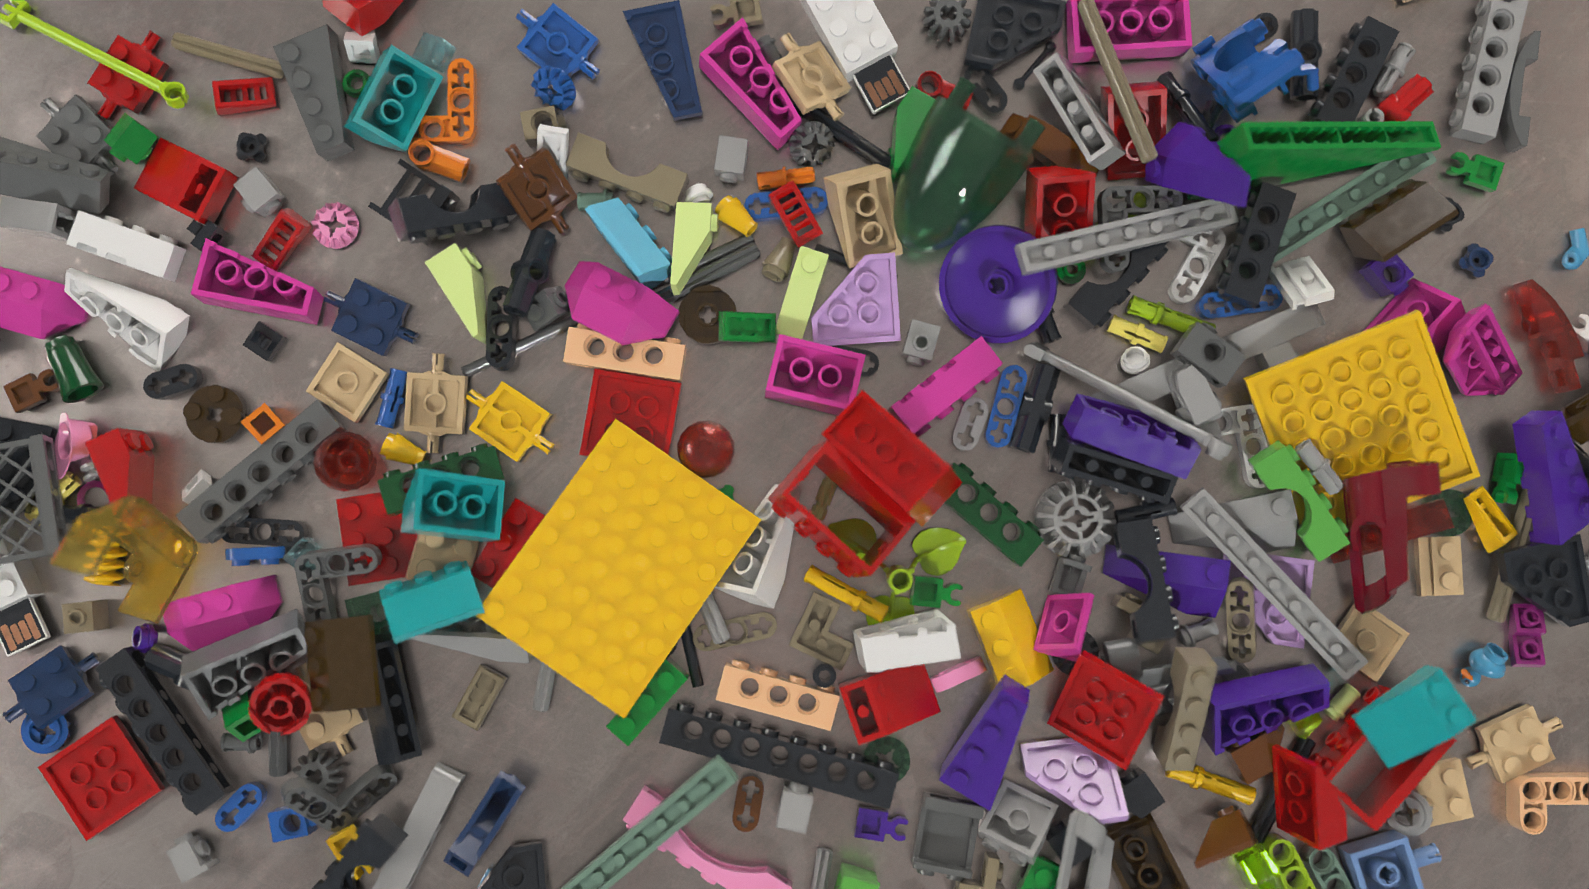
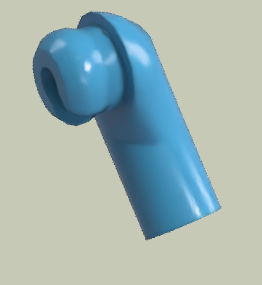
M1585 228L1569 231L1572 246L1562 257V265L1566 269H1577L1589 256Z

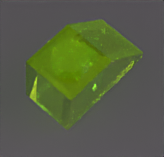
M1261 843L1234 855L1237 872L1246 889H1282L1280 872Z

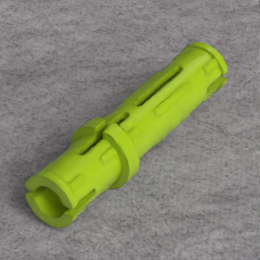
M1132 295L1126 308V313L1150 320V323L1153 325H1165L1183 333L1186 332L1190 325L1196 322H1205L1216 329V324L1203 321L1165 307V304L1162 302H1150L1136 295Z

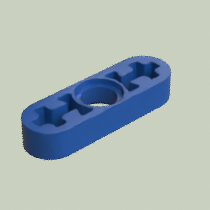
M799 188L805 201L811 200V195L817 194L818 199H823V202L819 203L818 208H813L811 203H807L814 216L820 215L826 210L828 205L827 196L822 188ZM773 191L754 193L745 200L744 207L755 222L780 219L776 211L770 214V208L761 209V214H755L754 210H749V207L754 206V201L759 200L761 205H770L768 195ZM791 193L785 197L793 198L794 196ZM796 204L791 211L785 212L786 215L799 209V204Z
M1267 284L1264 287L1262 296L1266 294V291L1269 296L1273 295L1274 300L1269 302V306L1267 301H1261L1259 305L1255 306L1256 309L1245 307L1243 310H1236L1231 302L1218 298V292H1210L1197 300L1195 310L1197 315L1204 320L1265 313L1277 309L1283 301V296L1277 289V286ZM1208 299H1210L1212 304L1224 301V307L1212 310V314H1210L1209 309H1204V304L1208 303Z
M1018 365L1006 367L999 376L984 431L986 443L993 448L1006 446L1012 438L1027 383V373ZM1013 371L1017 372L1016 376L1021 379V382L1015 383L1012 392H1018L1017 397L1010 393H1001L1002 388L1008 390L1010 380L1006 379V375L1012 374ZM1003 398H1007L1013 403L1014 408L1009 415H1003L998 411V402ZM994 416L1001 420H1010L1009 425L1003 424L1001 433L1005 434V439H999L998 443L994 442V436L990 435V432L996 430L999 421H993Z

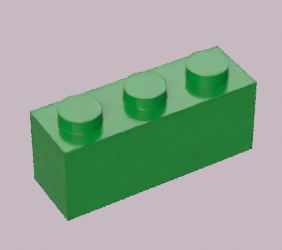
M667 657L625 718L616 714L606 727L624 744L629 746L690 675L672 658Z

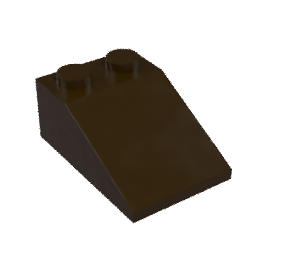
M1151 813L1142 819L1135 815L1129 818L1128 821H1122L1106 828V835L1114 841L1111 873L1118 889H1190Z

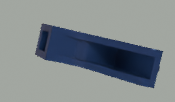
M502 770L499 772L472 817L448 850L443 860L444 862L469 877L522 796L526 786L521 783L519 778Z

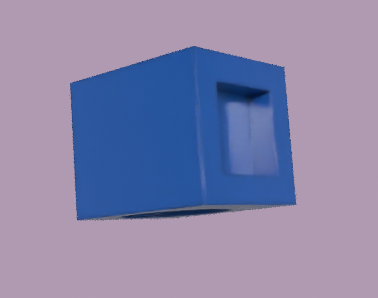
M312 804L309 808L315 809L316 807H313ZM287 806L278 807L267 813L273 843L308 836L318 829L316 823ZM292 814H295L300 818V827H296L292 824Z

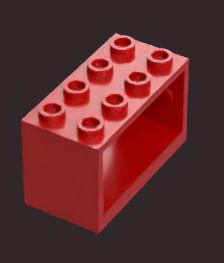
M861 390L822 433L827 440L905 510L921 527L925 525L962 484L951 466L864 390Z
M829 440L812 446L767 498L773 504L771 508L776 514L782 518H789L794 523V530L804 538H811L816 543L815 549L824 557L833 558L838 563L837 569L849 578L851 576L853 578L872 576L916 522ZM814 465L885 529L862 559L790 494L800 481H803L809 475V471Z
M1379 684L1370 688L1363 696L1364 701L1357 709H1352L1345 716V723L1339 730L1333 731L1327 736L1324 741V747L1318 753H1314L1309 757L1308 760L1321 766L1329 782L1367 740L1352 716L1392 688ZM1453 737L1391 768L1385 766L1354 802L1351 801L1352 798L1343 791L1341 792L1331 782L1330 784L1345 811L1354 820L1377 832L1456 742V739Z

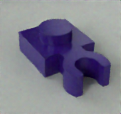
M859 806L854 837L884 842L885 834H890L893 839L904 841L906 839L905 834L897 833L895 827L898 824L908 825V819L903 816L888 819V810Z

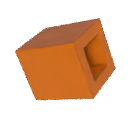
M265 403L241 421L261 445L285 426Z

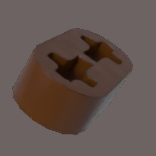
M756 774L744 775L737 787L732 818L734 826L742 832L754 830L759 822L764 783ZM752 780L755 781V787H758L759 791H754L752 800H747V790L742 788V786L748 785L749 781ZM745 805L751 806L750 816L754 817V820L748 821V825L742 824V819L737 817L744 813Z

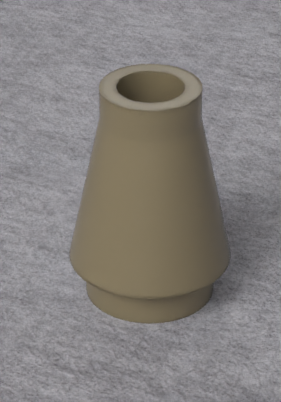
M787 237L781 238L777 246L762 263L763 269L761 273L765 277L775 282H782L784 278L788 277L794 251L797 247L794 241Z

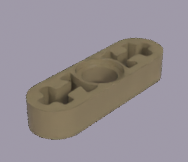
M1235 577L1229 581L1225 594L1228 652L1233 660L1236 659L1239 663H1247L1254 658L1257 650L1254 586L1249 579ZM1236 586H1242L1243 591H1248L1244 593L1243 605H1237L1238 594L1232 592L1235 591ZM1237 613L1246 614L1250 619V623L1245 627L1237 626L1233 622V616ZM1240 635H1245V647L1249 648L1244 654L1241 653L1239 648H1236L1239 645Z
M765 611L725 619L726 627L731 623L740 624L744 630L743 636L738 640L729 638L725 643L715 644L712 639L709 646H706L704 641L699 642L698 639L703 634L702 630L707 629L710 634L707 625L703 624L695 630L693 643L701 651H712L767 639L775 633L777 621L771 613ZM760 617H765L766 621L772 622V626L768 627L767 633H763L761 629L752 630L754 636L748 637L749 630L744 620L751 619V625L758 624Z

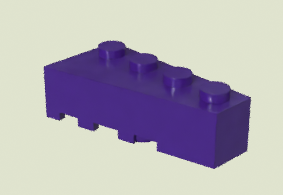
M1076 393L1062 423L1069 437L1077 443L1095 446L1183 479H1187L1202 450L1194 439L1137 409Z
M1005 674L942 763L939 781L991 811L1028 708L1030 689Z

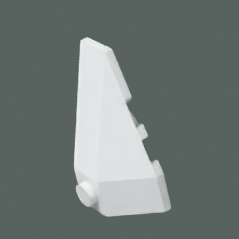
M73 268L66 270L64 292L90 316H99L109 327L107 331L114 338L118 335L131 346L128 351L137 359L156 371L164 370L187 335L190 315L164 299Z
M779 484L773 485L755 510V516L761 519L760 523L715 586L716 589L751 604L773 609L785 580L794 530V523L789 518H782L776 514L771 508L773 504L767 499ZM795 487L790 494L799 502L801 490Z

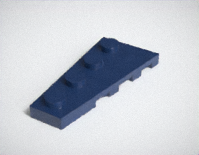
M676 0L623 11L624 17L674 121L703 115L680 1Z

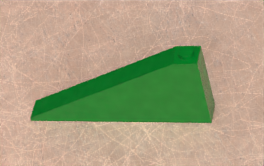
M1433 121L1241 122L1217 143L1222 154L1227 158H1233L1251 176L1249 190L1251 188L1254 189L1262 182L1276 186L1436 151L1441 148ZM1186 193L1188 200H1209Z

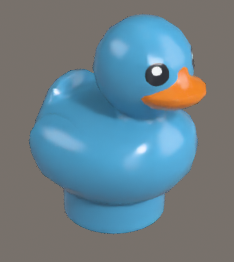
M1487 643L1484 648L1475 649L1469 655L1470 666L1461 669L1459 674L1461 683L1468 687H1474L1480 683L1481 675L1492 679L1502 678L1506 671L1505 662L1509 659V656L1501 647L1494 643Z

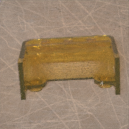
M128 495L79 516L72 524L51 559L50 564L58 568L93 577L113 541L117 542L131 553L124 565V576L132 584L117 611L158 624L197 555L198 547L196 541L146 499L134 495Z

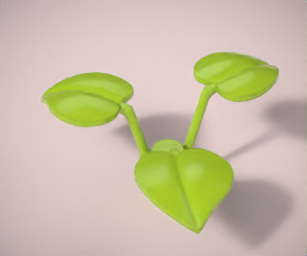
M845 519L830 523L827 527L861 559L877 541L874 528L863 519ZM927 528L919 532L912 541V548L918 556L913 559L909 568L899 564L889 568L883 562L879 567L886 572V581L893 589L890 597L879 595L874 598L890 606L882 622L915 614L914 606L909 604L910 599L905 596L896 597V595L906 592L911 588L913 583L911 574L915 572L914 569L919 561L922 569L930 575L940 576L951 571L958 562L961 551L966 544L965 537L947 528ZM865 614L868 626L879 623Z

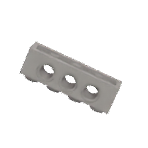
M1056 52L1033 70L1090 165L1102 171L1126 154L1069 60Z

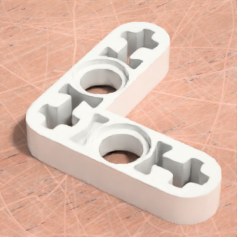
M1159 198L1155 200V203L1167 202L1168 205L1173 203L1172 201L1165 198ZM1221 229L1201 233L1205 237H1209L1212 234L1215 236L1214 242L1217 245L1214 244L1211 247L1207 246L1208 240L1202 236L1196 240L1193 239L1196 235L1178 239L1191 246L1169 285L1168 296L1174 303L1179 305L1186 304L1192 301L1198 294L1225 245L1226 236ZM1198 258L1203 261L1204 270L1202 273L1196 274L1191 271L1189 266L1191 259ZM1188 278L1197 280V283L1191 281L1188 284L1186 291L1189 295L1178 296L1180 291L1176 287L1185 284Z
M1247 404L1221 409L1222 416L1226 419V427L1221 431V435L1235 433L1245 483L1252 488L1266 487L1261 479L1259 483L1258 479L1252 478V473H1255V470L1249 464L1248 459L1254 455L1249 454L1246 450V443L1251 438L1256 439L1260 443L1259 452L1268 447V442L1254 406ZM1247 410L1248 414L1254 415V420L1250 421V429H1257L1258 433L1244 436L1243 431H1248L1249 426L1247 421L1242 422L1241 416L1245 415Z

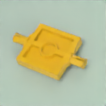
M501 381L494 393L487 398L474 389H471L469 393L478 398V400L469 394L466 395L465 399L479 407L477 417L469 430L492 446H495V448L514 461L519 462L526 451L533 445L547 455L551 450L542 445V443L553 449L555 444L541 436L542 429L552 414L504 381Z

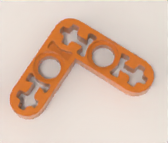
M458 58L450 63L448 66V115L424 116L419 124V128H417L421 137L418 138L419 135L415 132L409 145L420 139L427 140L432 145H464L474 140L477 133V74L470 61ZM463 66L469 72V74H464L463 83L466 87H461V80L455 74L460 72ZM466 94L470 98L469 105L463 109L457 108L455 106L456 97ZM455 114L464 116V125L469 128V131H465L462 137L456 131V129L461 128V119L455 116ZM438 123L441 126L440 134L434 138L428 137L426 135L428 125Z

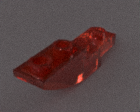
M1533 279L1514 284L1513 297L1522 315V329L1527 334L1528 340L1540 338V351L1543 358L1546 359L1549 369L1548 379L1555 393L1580 389L1581 384L1574 359L1585 356L1576 332L1566 314L1554 298Z
M1444 498L1408 507V541L1454 528ZM1378 525L1360 526L1362 556L1383 550L1381 528ZM1348 545L1330 555L1333 564L1350 559Z

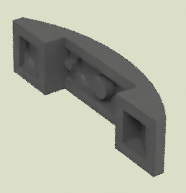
M1541 31L1532 32L1518 43L1499 122L1500 134L1508 152L1514 153L1528 144L1531 117L1520 116L1519 112L1525 67L1538 60Z

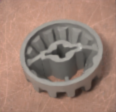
M1079 479L1063 480L1047 488L1038 499L1034 510V525L1039 528V536L1044 539L1043 545L1053 553L1067 558L1069 554L1085 558L1101 551V548L1111 540L1112 528L1116 525L1113 512L1115 507L1113 502L1106 496V492L1102 488L1084 482V480ZM1078 498L1089 501L1096 511H1088L1087 508L1079 506ZM1072 499L1073 506L1066 507L1061 512V514L1058 515L1061 506L1066 501ZM1074 511L1076 515L1089 516L1088 518L1081 519V521H1077V526L1073 522L1062 521L1074 516ZM1098 521L1094 532L1083 539L1082 531L1086 530L1091 522ZM1059 526H1063L1068 531L1077 532L1078 539L1066 536Z

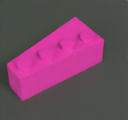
M742 17L700 53L699 68L761 134L779 150L790 140L793 132L801 125L802 119L784 88L780 86L775 77L774 70L765 60L760 51L759 44L755 38L753 39L748 30V25Z
M205 238L191 295L204 304L317 325L324 297L315 288Z

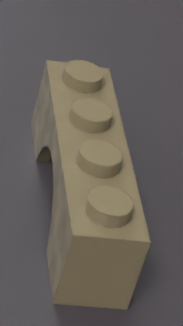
M579 132L566 162V167L572 172L571 176L583 182H587L588 179L599 182L598 186L600 188L607 189L609 192L614 193L615 189L626 193L625 197L635 202L641 203L643 199L652 202L653 208L665 213H669V210L676 212V203L682 201L689 183L687 173L661 163L653 171L643 176L633 177L624 175L611 165L609 149L605 142Z
M1175 647L1170 670L1174 691L1173 711L1167 725H1158L1153 746V752L1164 770H1194L1218 667L1205 648Z

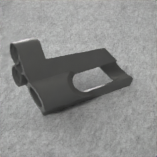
M1131 637L1103 642L1104 655L1101 656V660L1165 696L1155 717L1171 714L1174 704V698L1170 699L1169 696L1173 687L1170 676L1172 664L1141 668L1139 649L1136 640L1131 639ZM1223 656L1212 657L1218 666L1216 676L1222 675L1226 681L1253 676L1250 670L1243 663L1237 662L1236 659L1227 661Z

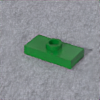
M720 311L719 341L776 343V313Z

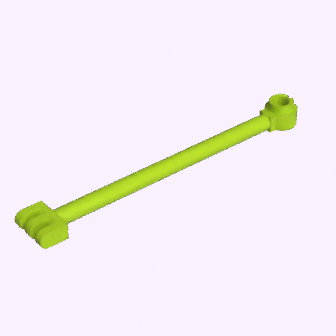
M9 0L16 8L9 4H5L2 7V10L9 15L7 16L0 12V23L14 30L21 22L160 93L168 106L180 109L185 107V103H188L189 95L182 83L175 81L169 83L166 81L162 82L29 14L32 8L27 1Z

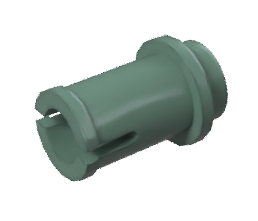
M607 189L599 193L578 192L577 206L579 211L585 210L589 205L614 199V193L608 192Z

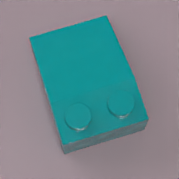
M1429 665L1423 666L1352 716L1388 768L1453 738L1477 721L1441 668Z

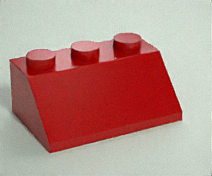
M1061 166L1027 168L1024 231L1037 239L1093 227L1096 173Z

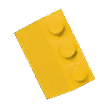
M1021 588L967 609L996 685L1005 674L1027 687L1054 671L1049 656L1033 650L1038 629Z

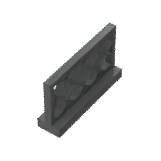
M44 434L30 436L28 439L0 443V451L8 450L5 455L0 452V457L2 458L0 460V471L7 462L19 469L10 483L0 478V483L6 487L0 495V510L11 516L0 530V540L4 538L15 545L8 556L0 558V565L51 555L69 554L70 549L53 438ZM29 447L30 457L23 466L10 459L18 448ZM24 474L32 477L34 481V487L28 495L15 488ZM11 491L24 498L14 513L1 505ZM29 503L38 508L39 514L32 524L19 517ZM16 520L28 527V530L18 542L6 535V532ZM35 532L42 537L44 550L32 552L23 545L32 533ZM20 549L25 552L22 554H17Z

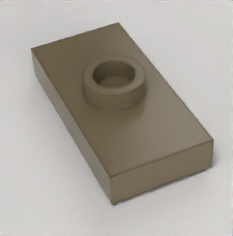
M480 664L451 717L478 731L508 677L484 664Z

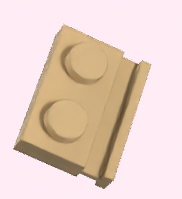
M1414 537L1417 596L1464 595L1461 537Z

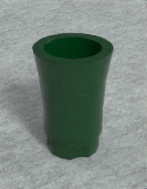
M58 336L44 345L47 359L56 377L63 402L74 403L83 401L96 395L103 389L104 384L91 368L73 336Z

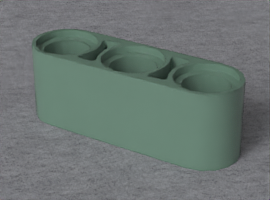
M1306 843L1302 845L1299 856L1316 889H1327L1328 882L1333 878H1336V885L1333 889H1353L1335 854L1330 849L1321 850L1322 858L1318 863L1314 864L1313 857L1320 851Z

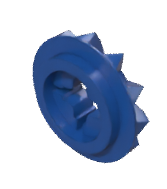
M544 66L537 70L533 75L534 80L531 86L536 90L534 96L540 97L543 100L542 105H554L556 109L560 108L564 111L573 104L576 98L575 85L563 70L554 66ZM550 84L553 85V90L558 91L555 95L552 89L548 88Z
M27 714L22 722L21 736L25 745L30 750L39 754H49L64 746L66 739L71 736L68 734V727L71 723L66 720L64 715L49 725V728L53 729L56 733L48 734L45 737V731L36 728L32 719Z

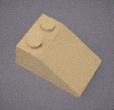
M873 164L823 177L828 207L848 268L855 267L864 255L894 252L895 256L903 254L891 170L889 168Z

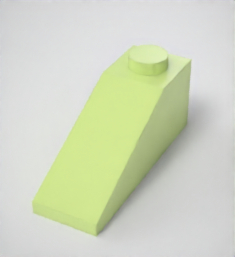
M676 203L670 280L673 295H680L711 245L713 232H718V214L713 213L712 203Z
M803 246L800 247L776 324V335L782 334L803 339L828 263V254Z

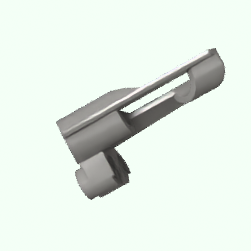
M1075 809L1069 816L1056 889H1068L1077 837L1093 847L1084 889H1109L1114 841L1106 835V829L1096 819L1078 809Z

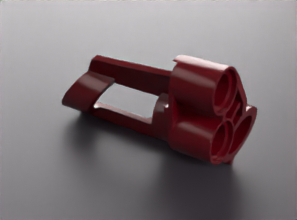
M1415 461L1386 463V469L1353 476L1342 481L1344 483L1342 489L1346 527L1349 530L1347 537L1350 542L1348 546L1355 609L1362 614L1372 612L1385 605L1396 595L1397 588L1409 581L1407 497L1441 493L1439 462L1437 461L1416 463ZM1378 525L1382 532L1386 574L1378 581L1366 586L1360 526Z

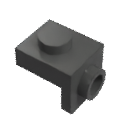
M561 286L543 289L535 295L527 316L535 332L544 329L560 316L570 314L566 292L563 291Z
M1069 554L1068 559L1059 557L1049 591L1059 594L1081 593L1087 573L1091 572L1092 566L1085 564L1086 558Z

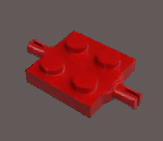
M149 31L141 45L131 43L117 35L106 52L160 81L170 67L159 60L152 52L159 39H161L160 36L152 31ZM99 63L87 84L99 90L106 98L97 113L109 120L117 105L128 108L139 115L154 90Z

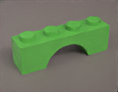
M1278 440L1248 459V462L1269 490L1285 488L1294 490L1301 495L1305 513L1296 532L1311 555L1320 562L1350 543L1345 536L1349 530L1339 517L1333 518L1329 512V509L1333 507L1323 493L1319 495L1312 487L1316 484V481L1307 469L1303 471L1296 463L1300 460V457L1290 444L1285 447Z

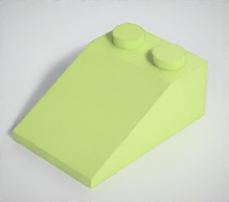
M454 243L427 260L425 264L472 337L486 344L487 307L484 278L479 271L482 265L475 254L471 253L467 247L462 249Z

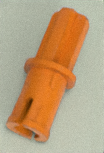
M783 166L780 170L757 172L759 191L780 188L794 180L796 185L815 181L813 167L786 170V167Z

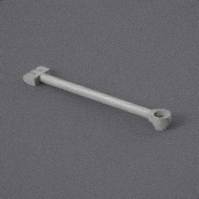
M1038 342L1029 343L1024 347V353L1039 362L1044 361L1202 443V445L1207 447L1206 453L1217 460H1222L1224 456L1227 457L1233 447L1228 441L1207 433L1049 351L1050 348Z

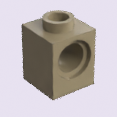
M554 105L520 112L525 141L530 148L537 146V129L541 122L548 120L552 122L551 126L567 129L564 114H559Z
M108 599L62 604L64 634L110 628Z

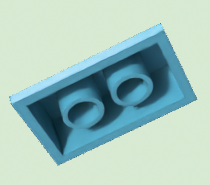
M618 197L589 205L585 208L597 230L639 283L652 290L671 275L672 266L670 263H672V256L664 246L659 249L653 241L657 239L647 225L641 227L636 219L640 216L630 203L624 205Z

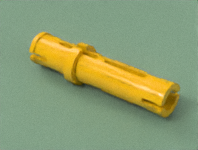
M814 565L810 566L804 577V582L851 606L852 611L856 613L860 611L879 623H882L890 606L868 596L867 591L863 589L859 591Z
M1196 765L1193 771L1165 770L1166 777L1187 783L1190 788L1196 790L1199 788L1205 789L1249 806L1253 804L1256 798L1255 787L1210 773L1199 765Z

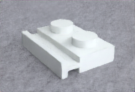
M1310 256L1281 263V267L1278 268L1271 267L1269 277L1292 310H1296L1298 305L1304 304L1307 307L1334 299V288Z

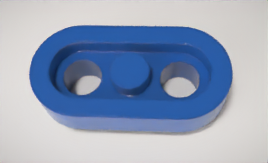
M285 546L225 548V560H231L232 566L250 565V560L261 559V565L280 564L279 558H286Z

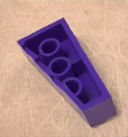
M1531 410L1512 424L1518 462H1523L1524 466L1523 475L1520 477L1522 489H1527L1529 505L1525 506L1526 517L1532 518L1533 530L1529 532L1530 542L1562 545L1589 524V486L1563 412Z
M1311 663L1213 684L1202 737L1216 756L1225 752L1224 747L1236 742L1240 746L1249 742L1250 736L1264 730L1267 734L1273 732L1285 721L1291 719L1294 723L1327 709L1330 702V682Z

